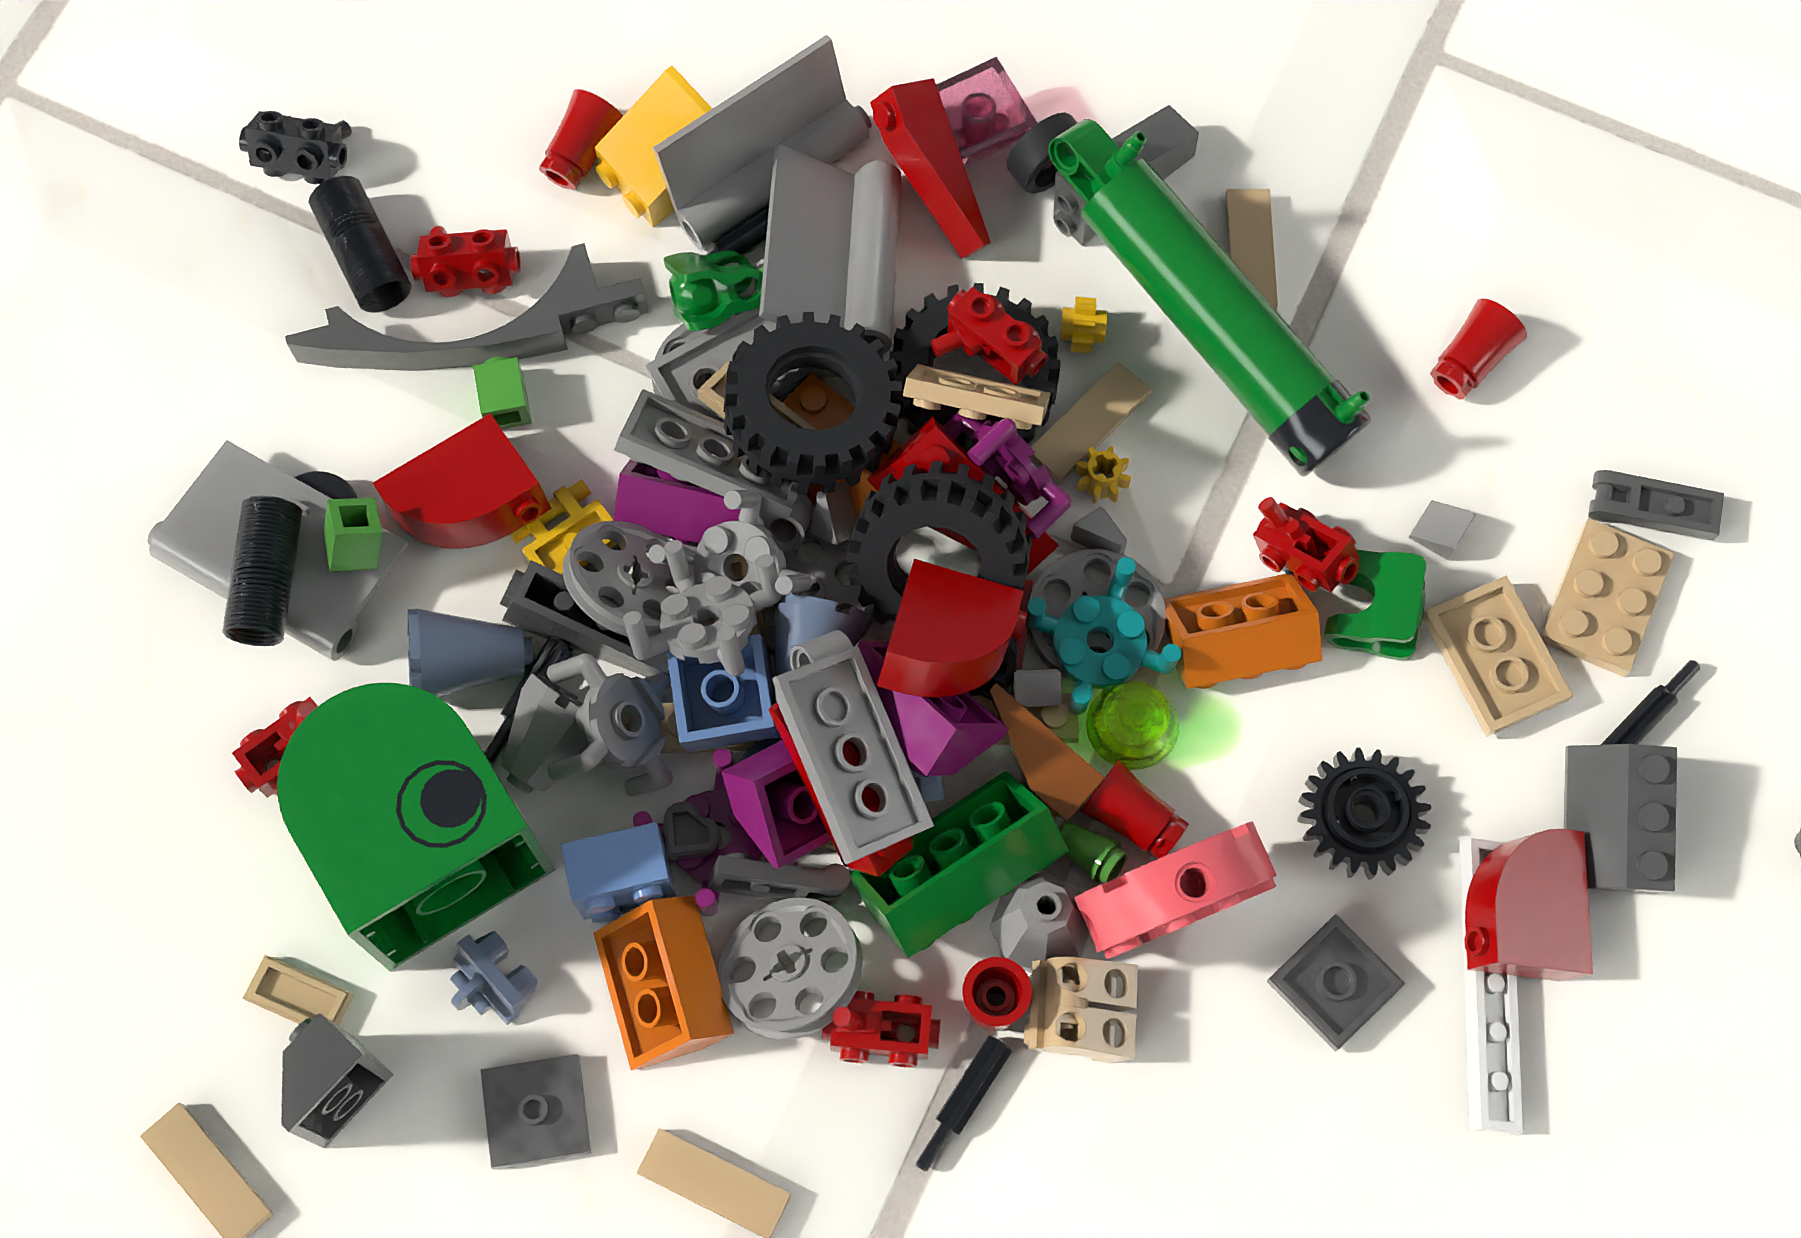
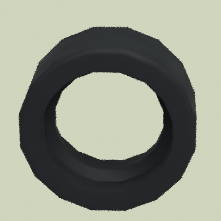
M1062 112L1043 119L1029 129L1011 149L1006 160L1007 168L1026 192L1036 194L1055 186L1058 170L1050 159L1048 146L1051 140L1078 123L1072 115Z

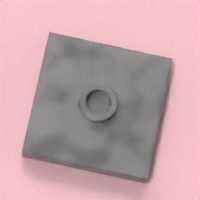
M1337 914L1332 916L1266 981L1335 1052L1406 984Z
M578 1054L481 1069L490 1165L493 1170L591 1154L581 1063Z

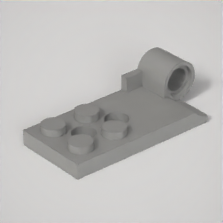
M760 307L744 311L646 364L647 371L662 397L724 423L725 419L697 398L696 380L703 374L714 375L727 361L734 362L737 347L742 340L750 345L753 343L754 329L763 324L771 332L776 329V323L760 318ZM812 367L790 370L775 381L771 387L770 394L775 398L799 386L811 373H814L820 379L828 375H837L826 369Z
M642 389L619 435L614 451L628 456L635 462L648 464L671 474L678 480L688 481L721 496H725L730 490H757L762 497L757 523L772 533L773 536L771 537L778 549H782L783 552L797 550L804 542L814 510L810 499L805 494L797 493L798 483L785 480L781 489L771 485L772 473L763 469L755 476L748 470L749 457L745 454L737 458L733 452V436H726L723 422Z
M835 630L793 646L790 650L792 670L772 678L776 690V701L844 863L848 864L933 827V822L858 645L853 647L851 641L843 632ZM845 741L852 742L858 747L861 755L858 766H852L844 759L842 748ZM864 787H870L878 794L880 805L877 812H872L864 806L862 802Z

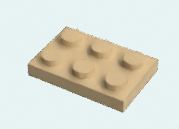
M917 364L907 376L903 396L914 398L913 404L921 408L940 410L941 404L959 408L958 414L967 418L984 420L987 414L1010 418L1016 423L1018 429L1026 430L1031 429L1032 424L1041 426L1047 412L1051 394L1050 392Z
M1588 518L1582 526L1540 636L1544 644L1625 677L1631 671L1675 553Z
M1507 575L1424 611L1423 620L1486 737L1561 705L1573 697L1571 690Z

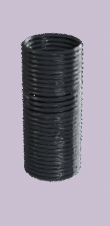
M338 176L318 185L310 194L308 203L360 309L370 313H378L389 310L403 302L410 294L412 284L360 180L353 176Z
M265 495L251 496L242 502L222 633L226 638L241 644L274 646L284 640L289 595L291 594L290 590L293 582L295 557L297 556V544L303 511L299 505L284 498Z

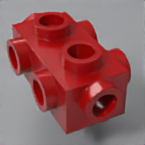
M436 226L431 229L429 235L420 236L417 254L411 255V272L415 281L423 280L426 292H438L443 297H455L462 293L464 289L481 288L487 294H497L502 292L507 286H513L514 274L521 272V257L518 246H511L507 229H480L474 232L448 234L444 227Z
M971 287L968 291L963 289L953 297L947 308L949 333L930 341L937 357L962 347L966 354L969 356L977 354L1015 385H1018L1027 374L1030 377L1036 375L1048 359V355L1041 350L1042 341L1040 336L1031 325L1024 321L1013 319L1005 312L1003 305L994 296L980 293L974 287Z
M1267 497L1260 502L1258 509L1264 518L1260 521L1257 530L1252 535L1260 551L1259 558L1264 565L1277 573L1281 572L1284 567L1294 572V577L1299 584L1312 592H1315L1320 586L1332 593L1339 583L1347 585L1355 578L1359 569L1358 561L1360 558L1355 548L1356 541L1349 532L1339 526L1331 528L1319 522L1310 511L1304 508L1296 510L1282 502L1278 504L1273 497Z
M311 697L304 701L293 702L285 707L279 714L278 720L265 729H257L246 735L240 742V747L232 752L241 765L234 772L251 794L258 789L267 798L274 793L278 796L277 781L281 761L268 771L267 766L273 760L282 759L285 748L297 727L318 707Z
M857 990L848 1006L837 1008L833 1013V1021L822 1028V1039H830V1049L833 1052H840V1061L864 1064L869 1062V1055L889 1056L888 1065L916 1068L918 1059L928 1060L929 1048L938 1049L941 1019H931L932 1005L923 1004L922 997L894 995V1002L874 1000V993ZM903 1025L912 1027L915 1031L914 1038L907 1042L899 1040L896 1036L898 1028Z

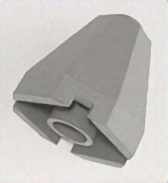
M532 673L521 689L502 766L510 773L506 780L527 794H531L534 788L539 791H546L557 782L553 781L548 775L547 769L550 763L580 754L590 745L585 732L579 728L576 721L577 710L583 705L578 700L579 697L540 674Z
M1038 872L1017 885L1008 895L1000 897L990 923V930L994 939L997 940L1002 956L1015 961L1029 973H1032L1033 961H1047V959L1054 957L1081 958L1090 932L1074 897L1081 894L1078 887Z

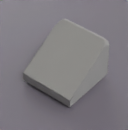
M843 481L836 483L835 492L824 494L823 490L818 492L809 526V533L836 545L851 539L857 520L848 483Z
M1431 500L1408 538L1449 560L1476 514L1466 509Z
M1101 506L1076 521L1072 526L1070 538L1074 542L1089 549H1107L1124 554L1127 538Z
M1058 669L1016 670L1014 672V679L1012 680L1014 699L1023 707L1058 706L1061 704V671H1058Z

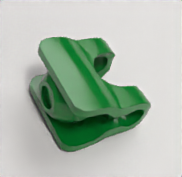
M722 251L709 255L681 252L663 258L665 268L672 274L669 280V288L674 304V315L688 330L699 331L713 328L722 324L733 314L760 307L763 272L757 267L752 266L749 260L736 251ZM730 262L739 264L734 266H725ZM754 277L757 282L756 291L749 297L738 296V294L747 290Z
M1357 550L1360 558L1358 561L1359 569L1355 578L1348 585L1365 589L1371 594L1373 602L1366 610L1359 613H1338L1328 617L1324 639L1328 644L1339 649L1365 652L1393 660H1408L1414 656L1418 630L1423 619L1426 598L1424 580L1426 561L1422 556L1413 553Z

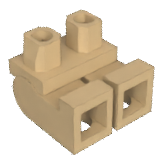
M1054 957L1047 959V961H1033L1032 974L1028 976L1032 986L1030 1021L1024 1025V1043L1029 1045V1050L1085 1056L1092 1058V1061L1104 1063L1135 1059L1136 1014L1121 1011L1137 1008L1138 964L1080 957ZM1121 976L1124 986L1123 992L1120 997L1116 998V977ZM1115 1025H1119L1122 1031V1039L1120 1044L1114 1048Z

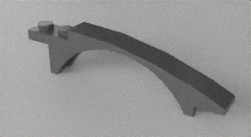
M585 243L571 247L565 265L557 279L533 306L509 323L479 336L438 343L398 339L366 327L353 319L339 306L325 309L329 325L286 335L285 339L297 363L334 368L401 371L473 367V365L483 364L486 360L493 357H517L520 360L568 350L564 334L572 332L576 334L588 333L599 325L615 321L619 323L631 322L640 315L649 313L640 278L597 289Z

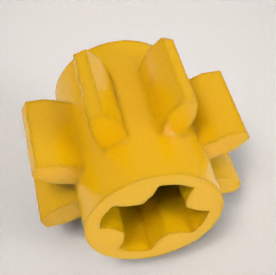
M1075 296L1074 307H1063L1060 340L1071 341V352L1092 353L1093 343L1105 342L1107 310L1096 309L1097 298Z
M1110 446L1107 451L1099 452L1091 447L1088 452L1089 462L1077 461L1075 472L1080 476H1084L1078 481L1077 490L1078 492L1087 490L1093 496L1092 501L1094 504L1099 499L1108 497L1115 503L1119 495L1118 487L1125 489L1129 488L1131 477L1123 474L1128 468L1129 459H1119L1114 454L1113 446ZM1100 471L1101 474L1095 475V472Z

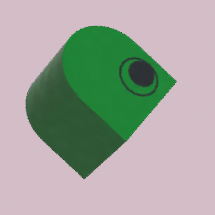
M386 682L365 684L342 691L316 707L300 723L285 748L278 771L277 795L280 812L286 828L346 934L389 971L555 871L467 725L451 706L430 692L407 684Z

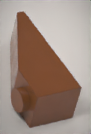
M996 683L990 689L989 695L999 720L1009 729L1006 737L1028 790L1048 807L1054 820L1058 816L1064 822L1068 821L1103 781L1104 777Z

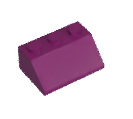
M630 459L619 473L613 521L634 523L652 532L670 536L672 540H678L681 543H700L704 532L708 528L728 521H739L738 516L741 509H729L724 503V496L688 481L678 480L667 472Z
M860 641L858 643L860 652L903 754L908 758L906 761L909 767L917 774L924 777L954 775L1002 739L1009 730L969 692L947 697H920L878 687L877 682L889 642Z
M783 740L721 771L733 815L774 868L780 869L831 840Z

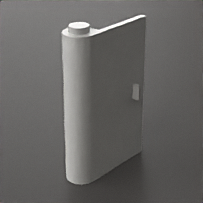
M825 35L654 146L653 151L678 221L689 240L695 247L702 250L769 206L774 148L778 143L831 165L870 138L868 129L872 127V123L861 106L857 105L854 107L846 99L833 41L828 35Z
M779 143L774 148L759 311L760 318L776 323L777 317L787 315L790 323L793 324L802 322L803 312H814L815 322L828 323L830 314L841 316L840 327L850 331L858 323L865 327L864 340L870 344L879 338L885 345L883 354L890 350L893 335L901 195V172L896 166L884 160H876L861 167L854 175Z
M226 440L164 521L156 523L151 529L147 539L150 555L227 600L243 500L251 496L265 495L284 498L296 503L301 507L303 513L297 544V556L295 557L293 582L291 584L292 588L290 590L291 594L289 595L288 617L285 623L286 630L284 633L332 661L339 660L350 649L356 638L359 628L356 616L408 547V542L382 527L383 535L377 569L330 572L323 540L327 501L331 498Z

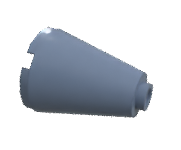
M788 594L786 598L782 597L780 602L774 604L775 677L792 670L790 650L797 644L839 630L849 638L853 647L856 646L866 625L867 613L851 606L849 615L840 613V608L837 607L838 602L811 596Z
M418 608L408 609L407 636H410L408 651L409 685L421 688L437 697L523 675L525 665L533 664L532 637H523L522 628Z

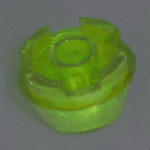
M1125 680L1103 689L1093 699L1087 712L1086 730L1092 747L1105 761L1114 765L1120 759L1129 770H1139L1154 766L1169 755L1178 738L1179 719L1172 701L1159 688L1143 681Z

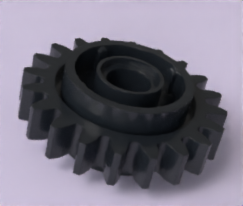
M1357 747L1352 753L1351 762L1347 760L1341 751L1337 752L1333 758L1334 767L1322 761L1317 767L1320 777L1310 775L1305 782L1307 788L1312 792H1304L1298 799L1301 805L1310 808L1301 812L1297 818V821L1300 823L1312 825L1303 835V841L1318 840L1320 842L1313 856L1317 858L1325 853H1330L1332 855L1329 862V869L1331 871L1338 867L1341 862H1345L1347 864L1346 872L1348 878H1352L1360 866L1364 868V873L1368 880H1372L1376 876L1378 865L1387 876L1392 875L1396 870L1395 860L1401 865L1406 866L1413 859L1409 850L1419 852L1425 843L1416 834H1426L1431 828V824L1419 819V817L1426 815L1432 809L1431 805L1416 801L1426 790V787L1423 785L1410 787L1408 782L1414 776L1415 771L1410 769L1403 774H1399L1396 771L1399 765V758L1397 756L1390 760L1387 765L1382 764V754L1379 749L1375 750L1369 761L1365 760L1360 747ZM1356 804L1368 806L1374 813L1375 821L1366 823L1359 820L1354 814L1353 806Z

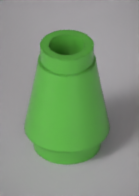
M1070 821L1060 830L1069 849L1065 855L1095 883L1098 881L1106 883L1118 876L1128 858V853L1120 848V842L1081 826H1076Z

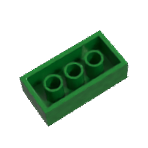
M1005 770L932 818L934 826L915 834L913 848L882 875L877 877L853 870L850 872V876L870 915L902 952L910 958L917 952L930 947L935 940L957 925L969 921L975 913L999 897L1011 893L1017 885L1038 871L1050 867L1056 859L1067 853L1069 849L1048 807Z

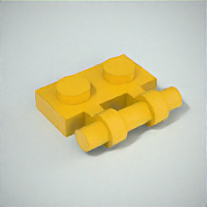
M582 479L568 488L563 485L554 491V497L548 501L552 508L551 510L541 515L536 521L526 524L509 534L516 544L529 535L535 538L533 542L522 548L529 562L532 560L563 575V561L576 535L589 525L603 521H613L598 499L584 508L579 505L580 501L591 495V491ZM564 512L569 516V518L549 531L544 526ZM602 540L610 549L617 545L614 541ZM578 561L581 567L589 564L587 561Z

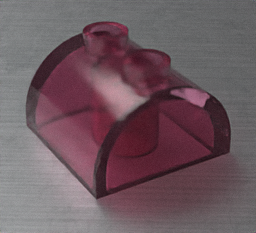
M997 56L936 84L965 167L1016 144L1029 129L1037 124L1036 119Z

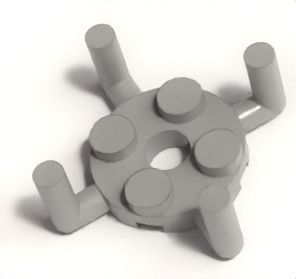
M754 489L730 490L724 496L726 507L729 509H741L739 521H728L708 528L704 532L698 547L682 544L688 564L693 565L697 585L706 583L707 580L715 576H725L731 580L733 585L740 587L748 595L762 589L755 560L763 554H769L774 557L779 576L775 582V588L779 594L788 595L806 592L812 586V579L807 574L786 569L783 551L778 549L771 537L773 536L772 533L757 523L762 497ZM665 544L653 545L649 549L648 555L652 562H668L664 551ZM737 554L742 555L748 563V573L743 580L737 579L731 571V562Z
M678 540L667 542L664 546V551L674 584L680 593L670 595L662 601L661 633L650 638L640 612L630 611L624 615L623 623L635 657L639 660H647L669 650L675 657L684 661V655L698 657L699 663L721 661L729 675H741L745 670L741 650L749 643L748 635L752 628L756 630V612L780 602L783 597L775 588V582L779 576L774 557L769 554H763L755 560L762 589L748 595L743 589L733 585L731 580L725 576H715L707 580L706 583L697 585L691 575L682 543ZM708 619H718L716 623L709 626L700 624Z
M588 653L550 665L547 675L551 682L559 683L583 675L590 685L584 703L578 708L576 713L577 724L585 732L590 745L580 754L550 763L547 769L549 777L553 781H559L593 770L603 760L604 765L612 771L633 769L642 765L645 767L648 773L629 778L625 781V791L631 797L669 786L672 783L673 776L659 755L663 749L666 734L660 736V721L665 720V714L659 698L670 687V677L665 673H657L645 678L638 676L630 678L625 676V673L606 676L595 658ZM621 711L628 718L627 730L621 722Z

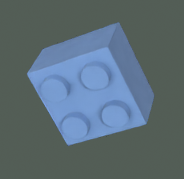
M760 634L748 636L749 643L741 650L745 670L739 676L729 675L721 661L699 663L698 657L685 655L684 661L675 657L669 650L666 651L679 743L689 753L781 737L768 711L775 704V692L768 646Z
M657 822L560 844L571 901L584 920L591 918L592 923H605L618 919L620 911L637 908L651 899L677 897L670 862L667 859L666 844Z

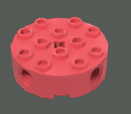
M1250 821L1125 873L1119 878L1096 886L1074 897L1086 922L1097 952L1103 951L1106 959L1138 947L1142 943L1144 944L1176 931L1200 919L1276 888L1273 877H1276L1277 874L1254 822Z

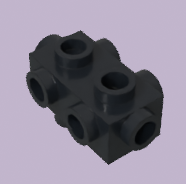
M258 111L247 126L242 128L239 136V147L242 152L248 153L250 166L263 168V173L267 176L280 177L287 173L303 175L304 181L309 184H321L333 178L339 169L344 168L348 152L347 146L342 143V140L350 136L352 130L345 120L330 124L317 118L302 119L282 115L277 111Z

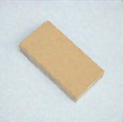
M264 955L242 999L296 1024H300L310 1017L314 1019L321 1013L339 1026L354 995L349 991L268 955Z

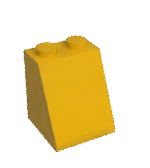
M673 65L660 75L595 147L599 164L596 167V171L601 180L610 189L616 186L624 195L622 199L628 210L636 218L643 216L652 227L675 211L653 147L713 109Z

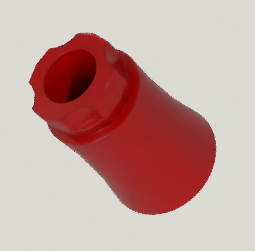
M583 89L573 90L562 121L545 150L546 156L539 166L540 172L554 184L574 191L581 179L588 175L597 160L596 145L623 117L622 113L611 103L592 92Z
M1478 299L1466 321L1451 343L1439 356L1438 363L1430 372L1434 384L1447 395L1454 396L1458 400L1465 399L1470 391L1477 388L1508 353L1527 338V331L1518 317L1503 305L1490 299Z
M1120 759L1114 764L1079 811L1113 829L1144 852L1148 849L1158 859L1166 856L1189 826L1187 821L1174 814L1176 811L1174 808L1145 786Z
M989 957L977 962L968 971L962 986V996L972 1020L978 1026L989 1031H1000L1011 1026L1027 1011L1032 998V986L1027 973L1018 963L1005 957ZM997 993L1003 996L1005 1001L1000 1006H993L988 1003L986 995Z

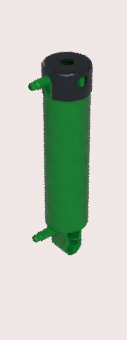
M1083 119L1051 140L1048 150L1052 163L1080 197L1086 201V205L1080 213L1081 217L1268 434L1270 442L1301 477H1306L1370 424L1371 417L1364 410L1365 405L1370 400L1368 393L1358 391L1356 394L1351 395L1338 379H1334L1145 158L1136 160V157L1143 150L1144 144L1147 141L1144 133L1135 132L1119 148L1096 121Z

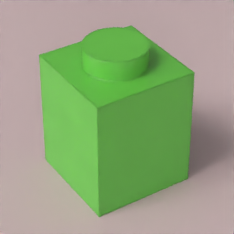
M499 356L490 358L483 364L473 365L482 418L491 414L501 429L531 424L532 419L525 379L518 358Z
M375 497L329 499L327 501L323 540L330 572L377 569L383 531Z

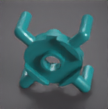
M1123 557L1118 561L1106 596H1081L1065 609L1060 618L1045 614L1047 605L1042 598H1033L1028 603L1025 624L1029 628L1053 636L1055 656L1064 673L1076 683L1068 705L1070 712L1074 715H1081L1086 711L1093 689H1106L1119 684L1133 676L1140 666L1162 674H1170L1181 657V649L1175 644L1166 645L1162 653L1147 649V635L1143 617L1131 606L1123 602L1136 568L1134 560L1129 557ZM1096 631L1104 632L1111 638L1113 646L1105 653L1094 652L1087 644V636Z

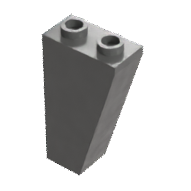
M1167 105L1112 138L1118 147L1121 148L1135 132L1144 133L1147 141L1144 144L1143 150L1136 157V160L1145 158L1165 180L1195 156L1199 132L1174 108ZM1058 171L1055 178L1053 220L1063 235L1067 237L1072 236L1083 246L1097 234L1081 217L1080 213L1085 207L1086 201L1080 197Z
M532 560L525 573L517 569L515 570L500 601V605L507 608L502 619L503 622L546 639L550 635L566 642L572 649L591 654L593 657L645 677L657 673L666 674L669 668L667 652L647 660L637 659L633 653L628 636L618 634L600 625L575 603L566 588L562 574ZM598 596L605 605L613 608L619 607L612 598ZM646 614V615L649 616L650 618H652V619H654V620H658V619H656V618H654V617H652V616Z

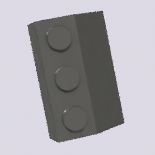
M1638 744L1565 746L1564 829L1584 831L1588 889L1655 894L1675 892L1677 747Z
M319 1013L314 1019L311 1017L305 1019L292 1031L289 1036L291 1043L283 1050L281 1126L289 1133L325 1148L394 1074L353 1035Z

